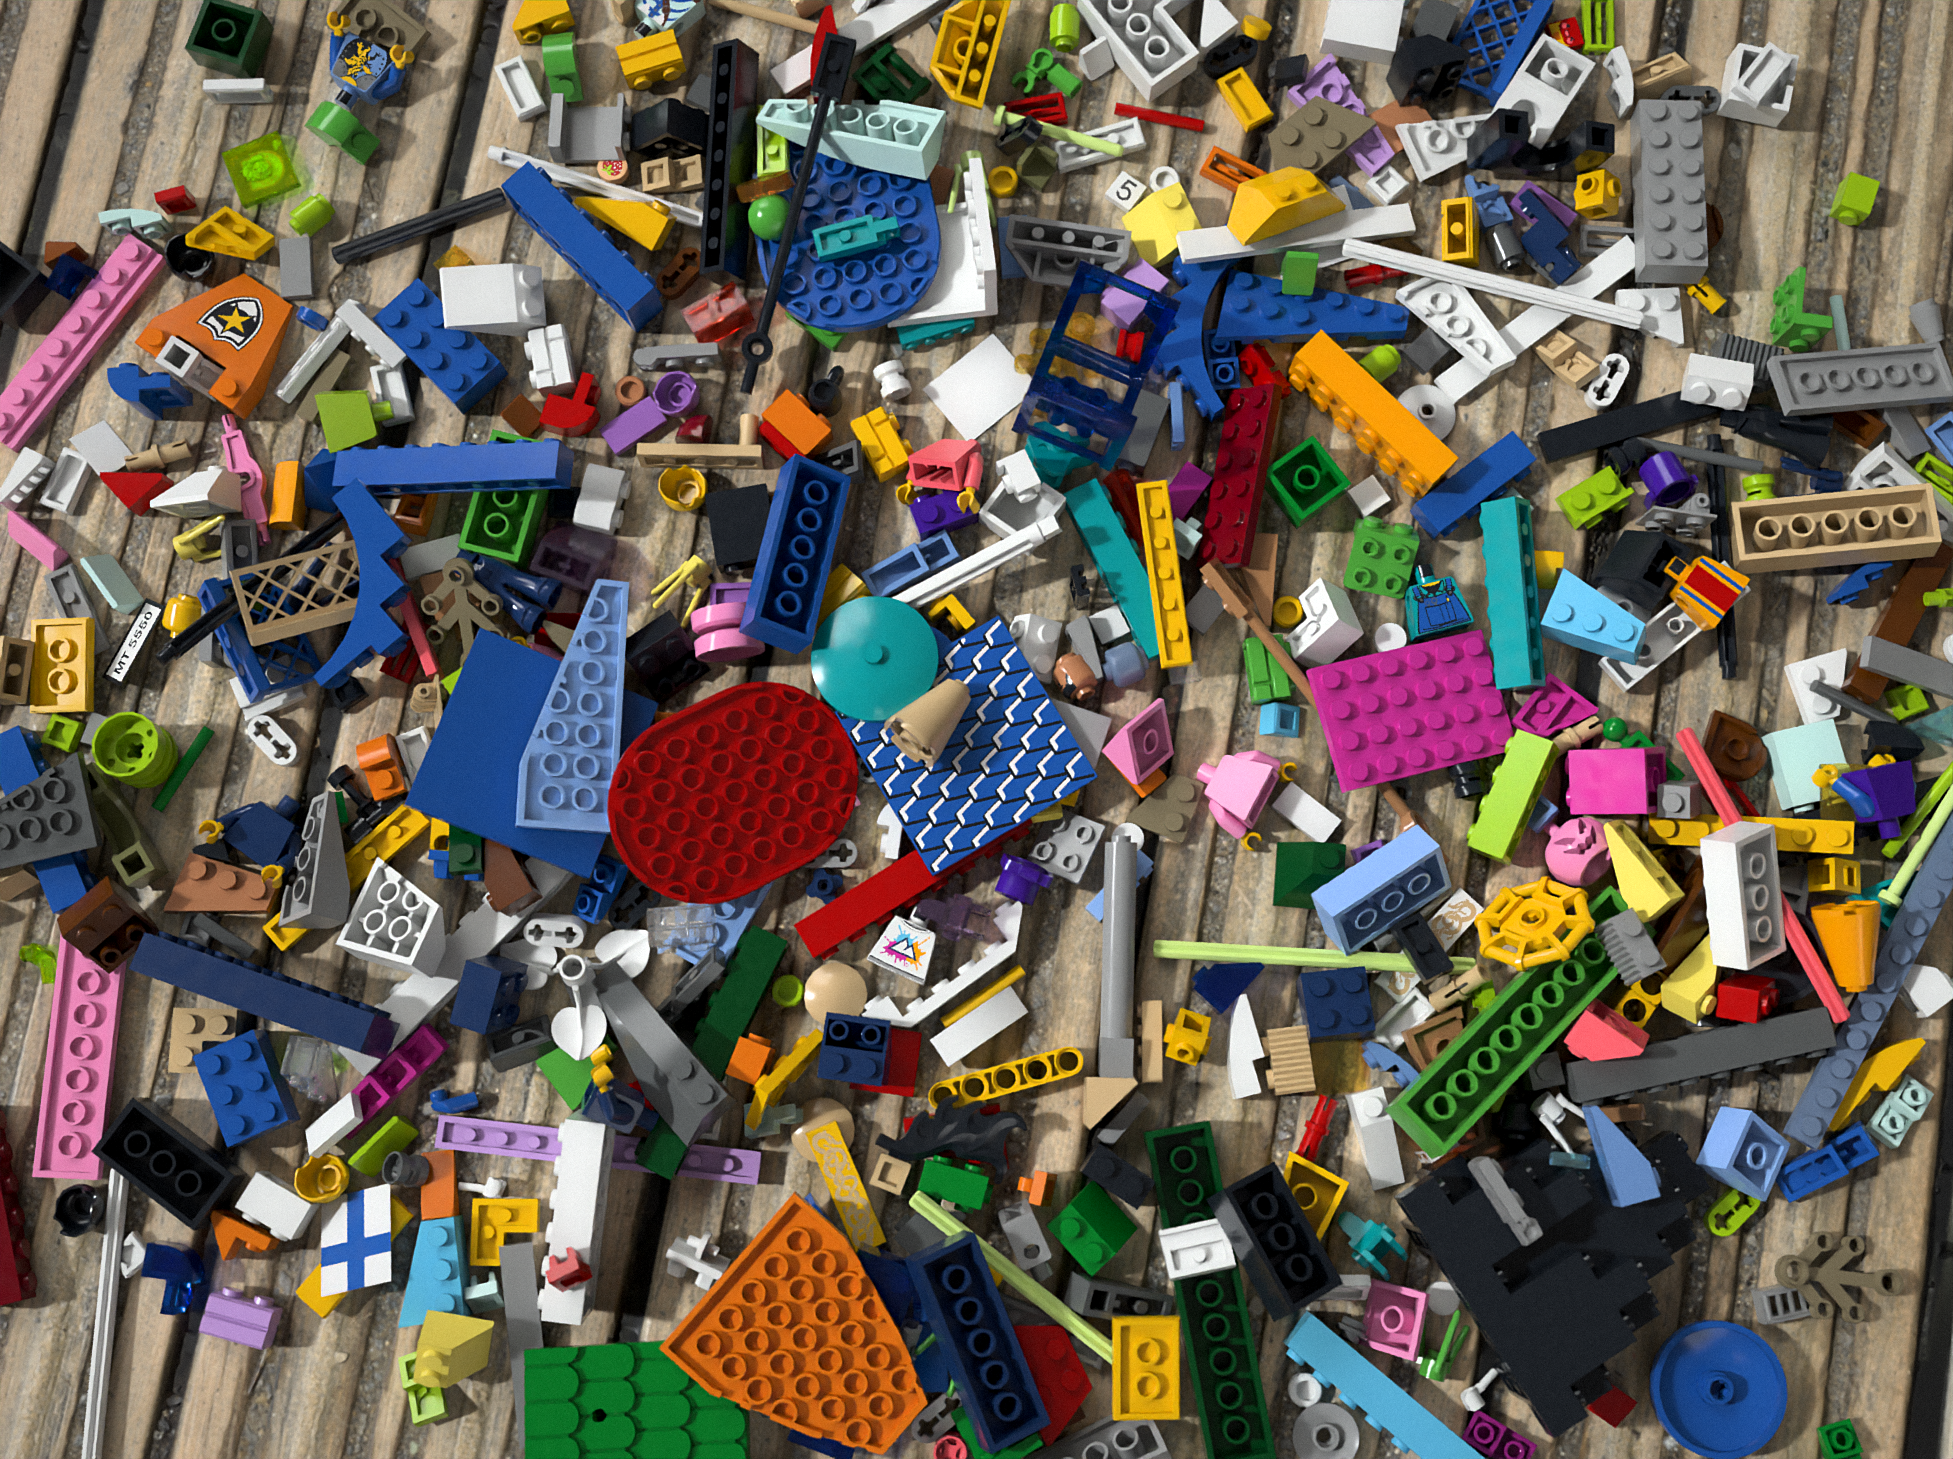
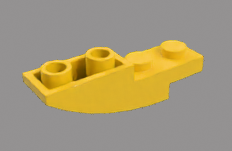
M1907 1038L1882 1045L1867 1052L1826 1131L1835 1132L1836 1130L1840 1131L1851 1119V1116H1849L1851 1111L1868 1100L1871 1095L1870 1089L1872 1091H1890L1896 1087L1902 1079L1900 1074L1905 1067L1913 1065L1921 1057L1922 1052L1920 1049L1926 1041L1922 1038Z

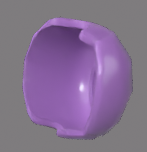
M674 371L666 373L658 380L652 395L657 405L656 408L660 412L677 418L686 417L696 409L699 404L700 390L693 376L686 372Z

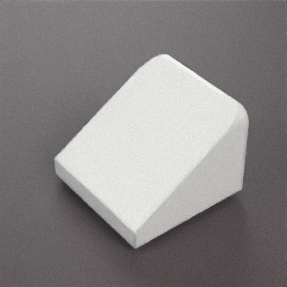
M1105 36L1099 37L1080 50L1079 67L1090 81H1094L1114 67V59Z

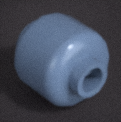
M1126 642L1108 649L1104 654L1105 663L1101 664L1105 680L1107 682L1112 680L1119 688L1143 680L1146 676V670L1149 669L1148 659L1141 646L1136 647L1132 642Z

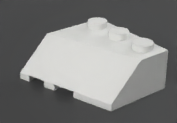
M377 857L336 945L356 958L433 979L446 951L443 908Z

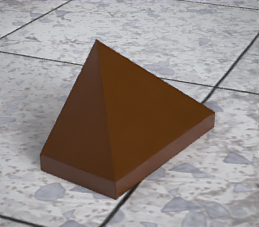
M1875 409L1827 413L1832 414L1834 417L1833 428L1865 449L1870 446L1887 426L1885 420Z

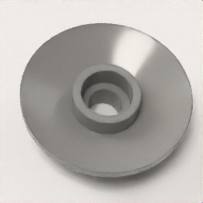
M1317 1403L1303 1410L1296 1419L1292 1431L1293 1446L1300 1459H1353L1359 1447V1430L1353 1417L1342 1407L1333 1403ZM1323 1429L1328 1430L1330 1433L1329 1439L1326 1441H1320L1318 1438L1319 1432Z

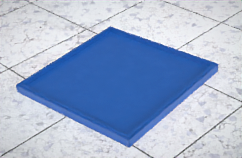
M480 627L404 806L589 879L607 834L515 827L519 763L559 670L561 661ZM623 688L619 760L630 744L650 727L659 704Z

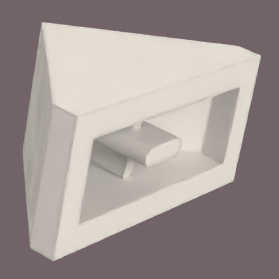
M1203 0L1198 61L1203 62L1206 54L1211 49L1236 36L1239 22L1219 0Z

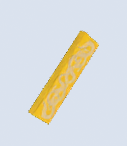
M836 1119L806 1132V1137L855 1253L860 1254L887 1242Z

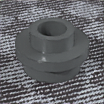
M1343 1316L1341 1323L1337 1322L1335 1326L1341 1331L1339 1337L1358 1345L1359 1340L1366 1342L1368 1339L1366 1335L1368 1327L1352 1318Z

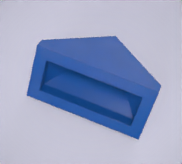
M323 448L304 468L305 506L307 508L335 514L338 511V507L332 499L339 492L338 489L332 487L337 452L329 453L328 449Z

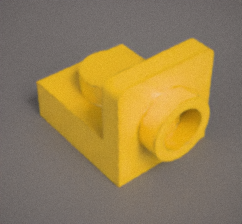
M952 593L946 598L944 596L939 597L929 606L931 610L927 614L932 623L948 613L949 615L946 619L955 631L958 632L962 629L965 634H968L976 629V621Z

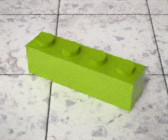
M1517 729L1514 737L1511 736L1505 746L1506 757L1502 766L1498 765L1493 773L1492 783L1494 784L1489 795L1486 794L1480 803L1479 811L1481 814L1478 821L1470 826L1467 833V846L1473 852L1508 866L1510 865L1560 751L1553 741Z

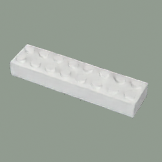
M1725 560L1720 563V564H1722V565H1724V566H1726V567L1732 569V568L1726 563ZM1747 585L1731 607L1751 591ZM1674 601L1645 624L1647 638L1636 665L1606 656L1598 662L1600 667L1623 693L1702 631Z

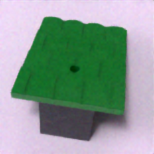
M665 1340L542 1347L524 1350L525 1459H751L750 1411L740 1407V1404L722 1396L718 1398L708 1393L659 1349Z

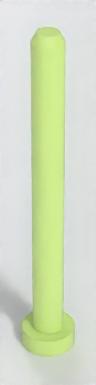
M998 104L993 125L1001 127L1002 123L1011 125L1025 116L1006 111V106ZM1038 121L1043 125L1042 135L1116 157L1123 155L1124 147L1120 144Z
M1953 783L1888 890H1881L1877 898L1894 908L1900 907L1903 902L1899 898L1952 812Z

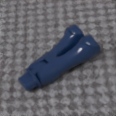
M461 549L456 558H464L472 563L475 570L474 578L492 594L500 596L503 600L502 610L509 614L523 630L531 635H535L542 628L543 621L548 618L547 611L517 597L506 588L510 587L524 594L549 610H553L560 599L563 589L561 581L521 572L501 561L481 555L478 552L471 554ZM454 570V573L458 574L461 578V574Z

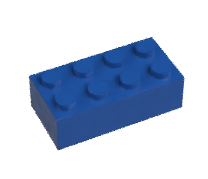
M419 278L413 281L372 318L382 332L407 355L412 363L463 415L508 375L501 362L471 331L445 329L442 302Z

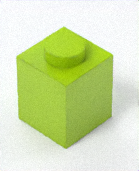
M1850 172L1838 186L1829 217L1838 219L1844 225L1859 226L1871 213L1880 181Z

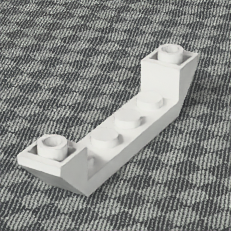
M1009 900L994 912L997 917L993 919V923L1006 939V942L1001 944L999 940L983 951L986 957L978 963L972 959L957 970L960 976L949 982L945 978L931 989L934 994L927 1000L923 1001L919 997L905 1008L908 1012L905 1016H902L889 996L882 999L878 995L864 1005L867 1011L862 1014V1017L889 1020L891 1025L913 1028L1016 952L1023 905L1020 901L1012 904Z

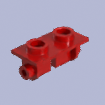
M1259 343L1254 345L1248 344L1238 356V363L1253 386L1276 383L1283 387L1282 400L1292 394L1290 390L1291 384L1288 383L1281 371L1277 370L1271 373L1269 370L1276 364L1266 351L1265 346H1260Z

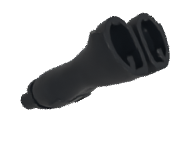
M1758 403L1746 404L1744 411L1722 408L1719 425L1731 428V433L1733 434L1737 433L1746 439L1781 449L1799 459L1806 468L1818 470L1829 449L1831 437L1828 434L1832 430L1834 417L1832 414L1827 413L1785 417L1783 410Z

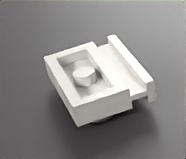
M285 655L274 661L289 667L292 658L289 655ZM267 667L265 672L270 684L283 681L285 676L284 673ZM238 677L229 680L238 704L245 715V721L249 723L256 716H267L307 698L302 685L266 695L262 701L250 704Z
M1217 1218L1159 1231V1238L1170 1281L1236 1267L1231 1243Z

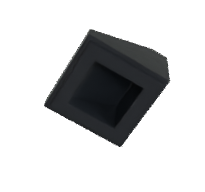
M223 838L218 839L214 844L205 843L192 849L193 853L236 864L240 863L236 848Z

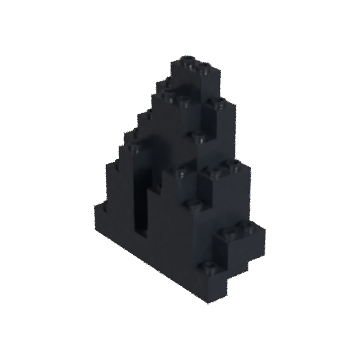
M1614 1124L1636 1147L1635 1144L1638 1141L1634 1133L1627 1126L1623 1127L1622 1124ZM1661 1131L1636 1147L1650 1162L1651 1167H1655L1661 1180V1187H1658L1660 1197L1624 1207L1613 1206L1591 1138L1572 1150L1575 1154V1159H1570L1567 1154L1562 1156L1560 1150L1552 1141L1547 1142L1546 1139L1539 1138L1527 1139L1526 1144L1517 1145L1497 1158L1495 1161L1504 1172L1502 1179L1509 1189L1512 1188L1518 1193L1524 1204L1521 1207L1526 1216L1537 1220L1543 1233L1541 1237L1527 1246L1520 1243L1509 1224L1504 1223L1467 1166L1471 1161L1467 1155L1463 1157L1460 1153L1448 1152L1433 1163H1428L1415 1172L1419 1181L1394 1197L1407 1217L1401 1221V1224L1419 1251L1432 1255L1499 1361L1492 1364V1366L1498 1372L1510 1394L1527 1403L1545 1433L1554 1439L1587 1418L1589 1415L1584 1408L1613 1389L1608 1381L1611 1374L1604 1365V1362L1636 1342L1637 1339L1633 1332L1661 1314L1655 1306L1658 1300L1651 1291L1652 1287L1648 1280L1674 1264L1675 1262L1671 1255L1697 1239L1692 1231L1694 1224L1686 1214L1689 1211L1685 1205L1710 1189L1705 1180L1708 1176L1703 1167L1698 1166L1696 1161L1693 1162L1686 1152L1689 1150V1147L1682 1136L1678 1133L1674 1134L1673 1131Z

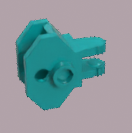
M1047 421L1034 423L1024 448L1041 481V485L1044 482L1054 490H1059L1065 475H1070L1074 468L1090 466L1097 460L1094 451H1081L1091 445L1088 435L1070 436L1069 431L1062 432Z
M1346 1210V1212L1341 1213L1337 1221L1343 1233H1346L1351 1239L1348 1244L1354 1252L1350 1256L1365 1270L1369 1266L1381 1278L1388 1281L1391 1275L1379 1262L1390 1250L1404 1262L1409 1258L1404 1248L1394 1239L1397 1235L1382 1221L1377 1225L1369 1219L1365 1224L1357 1215L1354 1216L1355 1214L1351 1213V1211L1348 1212Z

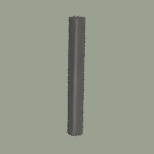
M1814 680L1810 685V691L1869 720L1896 723L1895 717L1819 680Z

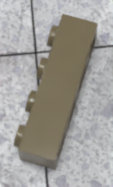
M335 348L296 414L301 419L319 427L322 422L314 395L322 391L342 390L345 387L349 374H352L355 370L356 361L350 355Z

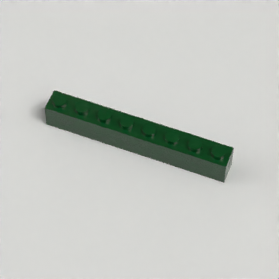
M755 925L752 926L750 932L745 930L740 937L737 948L741 950L735 961L730 959L723 973V977L726 980L721 990L718 988L714 990L708 1006L712 1008L706 1019H700L693 1034L697 1039L692 1049L722 1083L727 1075L725 1072L740 1036H746L790 946L787 940ZM659 1114L658 1120L648 1137H642L635 1149L634 1155L638 1156L635 1163L669 1180L675 1181L692 1145L687 1147Z

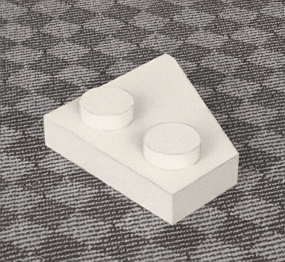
M1679 287L1617 290L1614 294L1615 305L1643 312V321L1638 329L1642 334L1651 338L1655 336L1671 342V346L1675 348H1681L1684 345Z
M1846 648L1784 667L1804 725L1840 716V705L1810 691L1809 688L1814 680H1819L1841 692L1843 691L1840 688L1844 682L1847 657Z

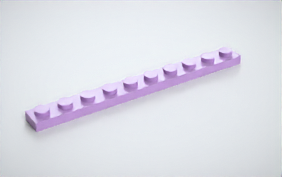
M439 1115L434 1148L555 1162L557 1155L561 1156L562 1143L558 1142L559 1128ZM615 1135L611 1168L655 1173L635 1163L638 1156L634 1155V1152L641 1137ZM692 1144L677 1176L759 1185L763 1152Z

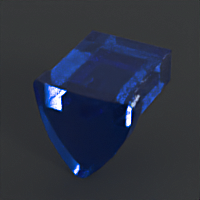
M62 253L59 258L60 260L44 286L70 300L85 274L95 280L99 272L71 255Z

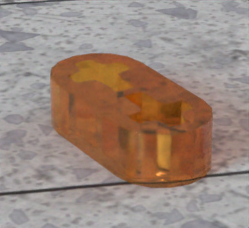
M790 169L746 181L735 188L740 202L746 203L785 191L795 184Z

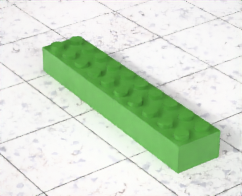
M1611 885L1597 893L1588 902L1591 918L1595 921V927L1628 910V904ZM1648 922L1643 923L1652 939L1658 932ZM1567 929L1558 940L1562 942L1573 929ZM1593 931L1586 934L1569 954L1570 959L1565 962L1557 960L1529 967L1525 972H1519L1384 1109L1431 1159L1446 1154L1618 974V969L1614 967V962L1610 961L1611 957L1607 956L1608 951L1604 950V945L1600 944L1601 939L1597 938V933Z

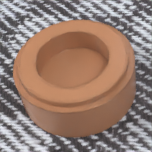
M625 376L617 382L615 395L622 406L631 408L647 397V389L640 378Z

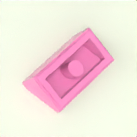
M14 510L9 511L7 514L9 535L51 571H56L69 557V553L26 517Z

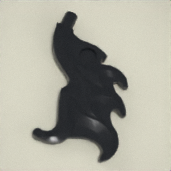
M949 1095L938 1103L934 1116H930L929 1111L925 1109L913 1119L907 1133L901 1138L894 1140L880 1133L875 1145L887 1150L890 1156L913 1161L929 1158L944 1150H952L958 1158L993 1164L996 1168L994 1183L1001 1184L1008 1168L1007 1159L1003 1153L1006 1136L1011 1129L1019 1127L1026 1131L1027 1126L1024 1118L1013 1111H1001L991 1115L981 1113L980 1109L987 1106V1101L976 1100L963 1107L954 1108L952 1104L959 1100V1095Z

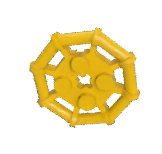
M1542 876L1538 881L1507 888L1505 886L1499 889L1500 894L1483 913L1477 914L1474 920V925L1478 928L1481 943L1479 951L1481 955L1486 959L1493 958L1516 967L1518 972H1525L1529 967L1557 960L1565 962L1570 959L1569 954L1586 934L1592 933L1595 928V921L1591 918L1587 903V892L1583 888H1572L1552 881L1549 876ZM1532 896L1530 899H1523L1524 897ZM1572 906L1575 907L1577 915H1566L1565 910ZM1535 920H1538L1537 922L1532 924L1527 923L1528 921L1534 922ZM1493 927H1500L1501 932L1492 936L1491 929ZM1567 929H1573L1562 942L1558 940ZM1508 944L1518 948L1517 953H1513L1502 947Z

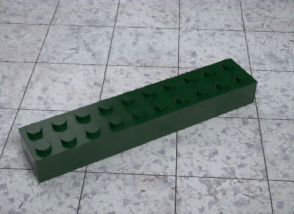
M1210 1120L1143 1131L1151 1179L1156 1181L1153 1185L1161 1230L1215 1219L1216 1216L1206 1199L1223 1190ZM1232 1247L1236 1267L1171 1281L1177 1315L1180 1317V1330L1205 1459H1276L1237 1256Z

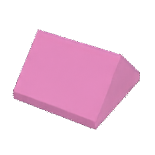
M1158 698L1121 728L1102 750L1132 784L1138 785L1174 754L1164 699Z
M1372 1278L1362 1323L1368 1327L1366 1332L1368 1339L1366 1342L1359 1340L1358 1344L1417 1362L1430 1294L1419 1289Z

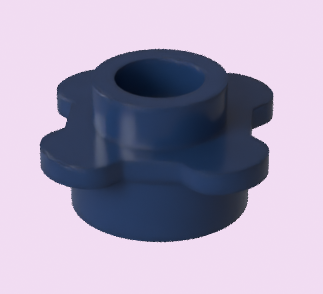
M817 868L813 872L814 879L811 885L806 887V894L810 898L817 897L823 900L824 904L827 905L836 899L835 895L838 888L843 885V880L839 875L832 876L826 873L825 869ZM824 883H826V884H827V888H826V889H822V888H821V885L824 884Z

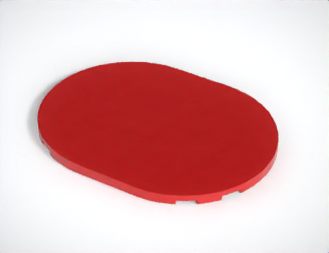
M750 682L719 691L650 726L623 753L613 773L607 799V816L612 840L619 855L631 872L648 887L666 897L695 904H717L738 899L809 863L825 852L837 840L838 835L851 817L857 798L859 770L853 743L836 714L816 697L797 687L776 682Z

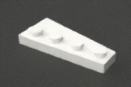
M1424 277L1397 290L1396 299L1487 377L1515 364L1517 357L1464 286Z

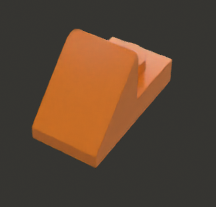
M227 1209L213 1210L210 1215L221 1257L224 1261L234 1259L244 1241L246 1248L257 1253H262L263 1250L276 1249L280 1239L270 1234V1230L253 1224Z

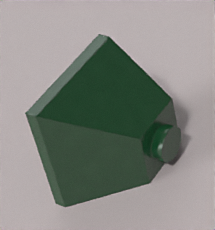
M1277 842L1272 906L1316 910L1311 894L1322 885L1329 883L1344 873L1346 844Z

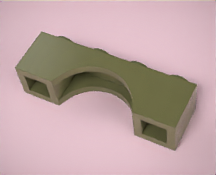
M90 762L86 765L98 825L106 835L113 851L111 860L127 886L144 889L169 873L114 778L105 773L96 763Z

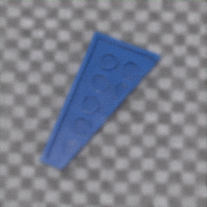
M1230 269L1214 345H1225L1226 341L1240 340L1241 344H1253L1254 340L1269 339L1272 343L1309 342L1320 330L1324 331L1329 337H1335L1336 341H1347L1349 336H1364L1367 340L1403 339L1407 331L1410 310L1405 306L1314 287L1313 293L1310 296L1283 294L1282 280Z

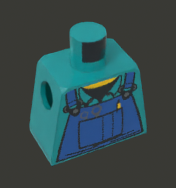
M1424 564L1413 569L1418 584L1410 586L1404 595L1410 642L1465 629L1474 622L1473 616L1452 576L1436 579L1432 564Z

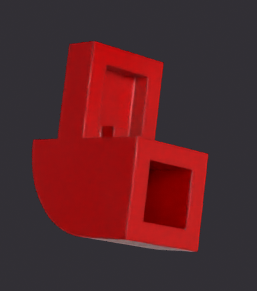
M582 372L572 400L548 394L539 419V423L545 431L564 437H579L590 432L598 424L601 415L596 407L592 405L598 403L601 387H599L595 376Z

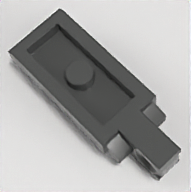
M713 946L672 987V993L657 1007L671 1025L682 1018V1010L689 1003L694 1004L699 1000L703 990L711 982L715 983L721 978L725 971L724 952L718 947Z

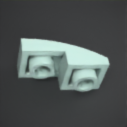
M116 209L98 213L100 224L112 236L128 235L132 230H136L144 239H158L166 233L174 232L173 226L162 214L141 209Z
M1905 1074L1898 1085L1890 1090L1865 1128L1871 1135L1890 1149L1897 1148L1912 1122L1921 1118L1934 1094L1911 1076Z

